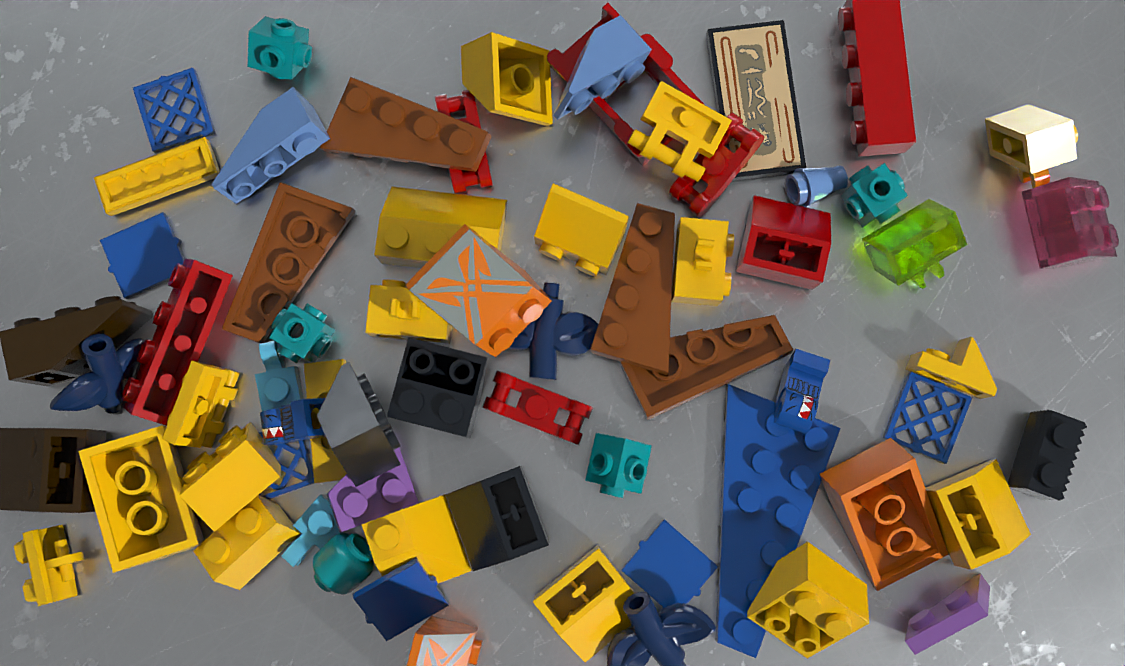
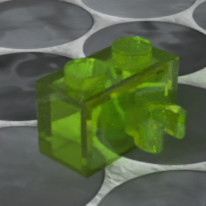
M931 199L924 201L862 238L876 272L897 286L910 279L922 289L926 287L924 281L926 271L930 269L931 273L938 278L944 277V268L938 262L967 245L956 212Z

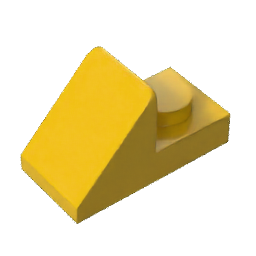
M971 336L958 341L951 362L949 361L950 356L948 354L927 348L925 352L921 351L910 355L905 370L938 383L942 382L948 387L979 399L994 397L997 387L976 341Z

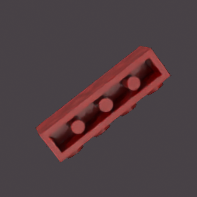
M846 0L843 7H840L838 11V27L841 32L844 31L846 45L842 49V64L844 69H849L850 83L846 87V101L849 107L853 106L854 121L851 122L850 126L851 142L853 145L857 144L858 157L905 153L916 143L900 0Z
M185 259L183 265L176 264L168 282V286L173 287L167 303L161 301L153 318V324L157 325L152 340L146 339L139 351L137 362L142 363L136 379L132 377L128 379L122 393L121 400L126 401L124 409L131 415L167 426L168 417L175 406L182 387L183 378L189 369L191 361H199L233 277L232 274L193 259Z

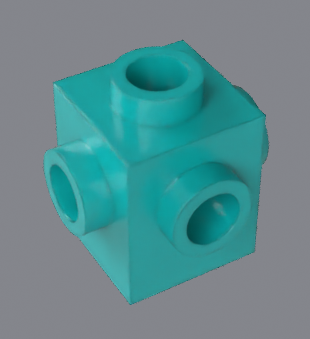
M265 16L249 30L247 67L267 72L277 79L292 80L303 68H307L311 61L312 46L308 45L309 29L297 26L288 19H273Z
M884 163L873 171L868 165L848 179L852 185L841 195L847 211L863 228L875 219L882 224L901 211L897 204L908 195L904 191L905 185L900 175L896 171L890 170Z
M291 303L288 309H282L275 317L271 326L274 331L269 338L280 344L277 352L291 361L298 363L303 358L313 363L318 358H321L329 349L335 329L324 323L327 318L326 314L308 303L303 310ZM301 326H303V334L298 338H294Z
M596 433L585 481L601 484L599 493L623 498L625 490L641 494L652 446L625 438Z

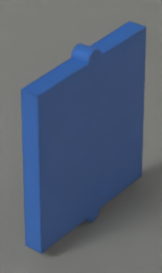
M163 212L100 240L110 264L108 271L114 274L125 299L169 281L176 264L183 265L185 260L179 247L182 241L175 237L168 218Z
M664 519L646 541L641 540L639 542L640 548L624 565L621 571L665 608L675 603L688 604L693 596H700V588L718 566Z
M417 557L353 593V599L365 613L366 622L368 624L373 623L386 641L449 606L446 598L437 587L436 577L429 576Z

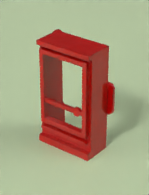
M606 3L602 7L601 20L566 51L561 53L555 48L548 52L547 61L550 67L568 83L577 59L594 29L620 16V14L609 3ZM650 34L640 36L652 49L643 62L645 66L644 71L657 85L663 81L704 104L671 69L673 58ZM626 81L620 83L619 86L609 96H611L617 89H619ZM600 96L594 98L589 107L639 159L641 165L644 166L649 160L639 155L641 150L627 143L634 130L605 101L609 96L604 99ZM665 134L661 143L666 146L673 138Z

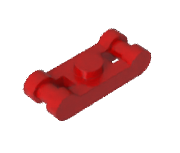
M463 90L462 95L447 98V94L435 96L438 112L451 117V113L465 110L467 117L458 120L481 129L475 96L469 90ZM486 151L476 172H462V170L449 168L454 193L464 192L466 187L481 184V188L493 186Z
M730 113L727 116L732 121L714 155L709 159L699 154L694 162L706 168L701 180L708 184V187L702 193H699L693 188L697 182L684 175L682 178L679 177L669 190V194L677 201L684 200L689 204V210L699 218L711 208L757 151L765 138L756 129L749 130L745 127L743 119L735 113ZM732 138L741 143L735 153L726 147Z
M496 371L492 381L496 383L491 397L486 396L482 408L579 445L583 436L580 433L585 418L589 419L593 407L528 383L507 373ZM510 389L521 393L516 408L505 404ZM559 408L570 412L565 426L554 423Z

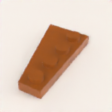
M350 77L327 130L330 139L322 144L320 149L331 153L342 152L361 157L387 158L398 162H417L427 164L428 166L476 172L492 135L488 131Z
M280 182L222 330L258 343H264L273 330L271 326L275 317L282 309L289 308L355 214L354 208Z
M637 203L592 343L591 353L668 375L675 213Z
M771 315L725 324L724 327L705 331L703 329L686 332L685 335L670 337L668 375L620 361L619 363L647 420H650L792 354L793 348L776 316Z

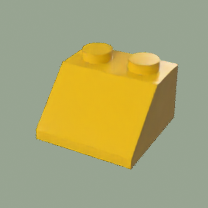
M553 183L534 234L535 244L540 246L538 251L547 257L560 260L563 256L575 261V268L586 274L597 276V273L600 272L607 275L624 237L629 216Z

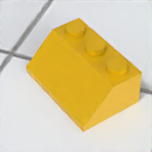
M391 186L379 217L374 255L382 264L422 268L464 224L501 252L508 201L505 199Z
M164 425L78 451L113 573L196 548L204 541L196 513L179 496L185 482L182 479L184 471L176 445L162 440L166 429Z

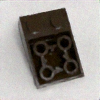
M110 296L96 300L94 307L83 310L80 307L59 309L54 312L55 317L41 320L34 317L14 322L15 328L0 331V341L9 381L41 386H51L74 380L85 373L91 372L82 351V343L86 338L96 334L107 335L112 339L116 350L153 317V313L149 309L136 305L135 302L122 300L120 296Z
M0 428V510L57 513L95 512L78 451L106 443L107 431L64 428Z

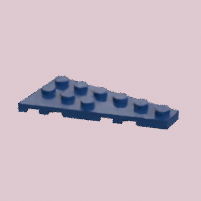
M726 384L724 462H722L719 590H717L715 640L719 644L756 658L766 630L747 618V611L776 562L797 548L822 481L819 474L826 470L841 428L814 418L807 434L775 424L776 402Z

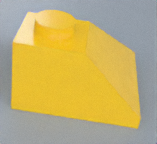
M493 32L461 46L462 84L489 112L545 126L553 124L550 64L547 61L549 50Z
M445 494L361 524L374 563L382 577L416 557L429 576L436 577L437 583L472 571Z

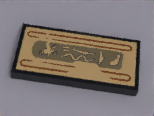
M784 20L707 29L706 37L717 112L725 117L730 113H735L743 119L745 127L749 130L756 129L765 137L760 147L732 181L793 174L797 168H806ZM732 138L726 147L735 153L741 143Z

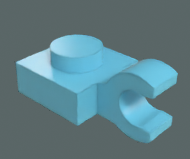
M275 341L259 344L260 356L266 368V372L255 374L262 411L281 408L283 405L291 404L292 401L304 399L298 367H285L284 356L277 352L280 344Z
M323 494L316 498L293 525L302 534L285 550L281 557L291 566H299L315 546L321 549L334 535L340 533L329 500Z

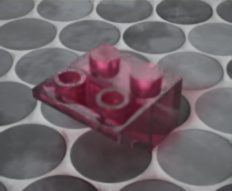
M1067 177L1022 191L1040 269H1055L1117 257L1115 247L1119 244V238L1114 225L1109 224L1106 209L1109 207V198L1105 188L1099 185V181Z

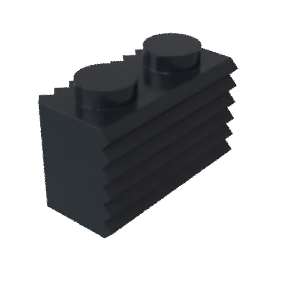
M1048 409L1030 412L1008 480L1010 489L1042 500L1060 501L1064 499L1063 492L1067 491L1065 485L1070 483L1068 476L1072 475L1070 469L1075 467L1072 461L1077 459L1075 453L1080 451L1077 445L1082 444L1080 437L1084 436L1082 430L1087 428L1085 422Z

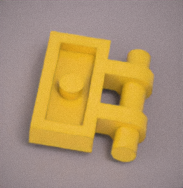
M661 81L640 118L641 121L654 127L651 134L647 136L635 129L627 143L641 150L639 155L648 160H651L653 157L672 168L671 172L681 178L686 175L698 182L706 168L693 161L696 153L699 152L710 159L717 150L732 120ZM665 134L685 145L681 154L661 143Z
M191 361L189 369L183 378L182 387L173 411L168 417L167 427L162 440L180 446L212 448L217 434H222L225 422L222 420L229 401H234L238 389L235 388L240 373L228 368L222 369L217 366Z

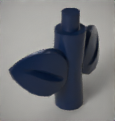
M544 283L543 291L552 302L543 310L537 320L531 322L514 339V342L509 347L512 350L529 349V377L557 380V351L563 355L574 357L584 354L591 349L599 325L594 319L583 313L570 311L562 313L564 300L558 299L560 284Z
M96 334L86 338L82 343V351L91 372L77 377L51 401L50 409L81 411L98 405L109 414L119 412L123 403L121 397L124 390V381H128L130 377L134 378L139 366L137 357L145 340L142 338L131 340L116 351L112 339L107 335Z
M634 593L627 598L623 605V610L633 628L620 631L612 639L607 653V666H645L651 656L660 666H686L684 662L685 651L681 645L695 643L710 636L715 631L716 626L707 614L695 606L686 603H675L663 608L658 614L648 593Z

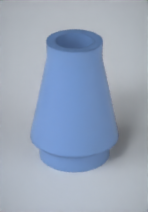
M841 165L822 168H797L793 174H789L786 177V192L792 204H801L807 207L837 190L846 188L848 176L846 170Z

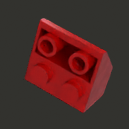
M753 195L736 272L813 290L823 283L832 243L831 213Z

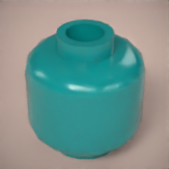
M338 533L334 535L313 557L314 579L317 585L326 592L332 591L341 595L351 593L374 569V561L368 542L364 537L356 533Z

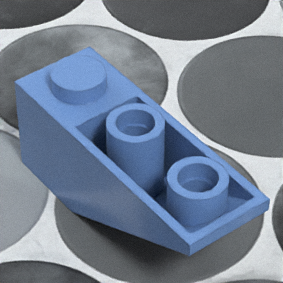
M621 15L594 29L577 59L556 108L554 117L557 120L570 112H573L575 115L579 114L589 106L594 98L598 96L602 99L606 98L623 81H626L628 84L633 82L645 70L643 62L652 49Z
M292 87L262 108L213 181V188L237 204L328 141L330 137L313 105Z

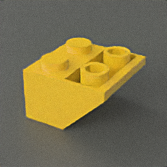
M251 422L242 429L236 425L226 432L218 441L221 445L211 455L204 451L187 466L189 471L182 478L185 482L179 496L214 532L280 477L281 465L268 445H264L263 438Z
M992 459L925 488L954 566L970 570L1010 554L1031 535L997 459Z
M807 541L776 562L749 607L747 618L808 659L869 624L867 584Z
M597 545L536 594L533 603L556 633L586 663L608 645L617 633L631 626L623 610V605L627 598L635 592Z

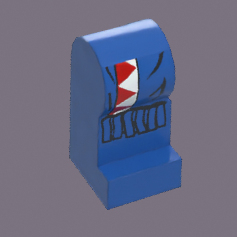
M795 348L782 372L775 403V424L807 434L816 416L823 379L829 369V359Z
M325 398L300 399L292 401L291 404L283 405L281 408L260 412L264 445L284 444L324 437L325 433L322 427L320 429H313L311 413L315 408L320 410Z

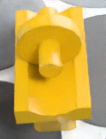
M63 525L22 533L23 540L14 545L17 561L21 564L29 563L32 576L31 579L25 580L22 586L25 600L28 602L37 601L38 606L78 596L72 563L85 559L83 552L70 554Z

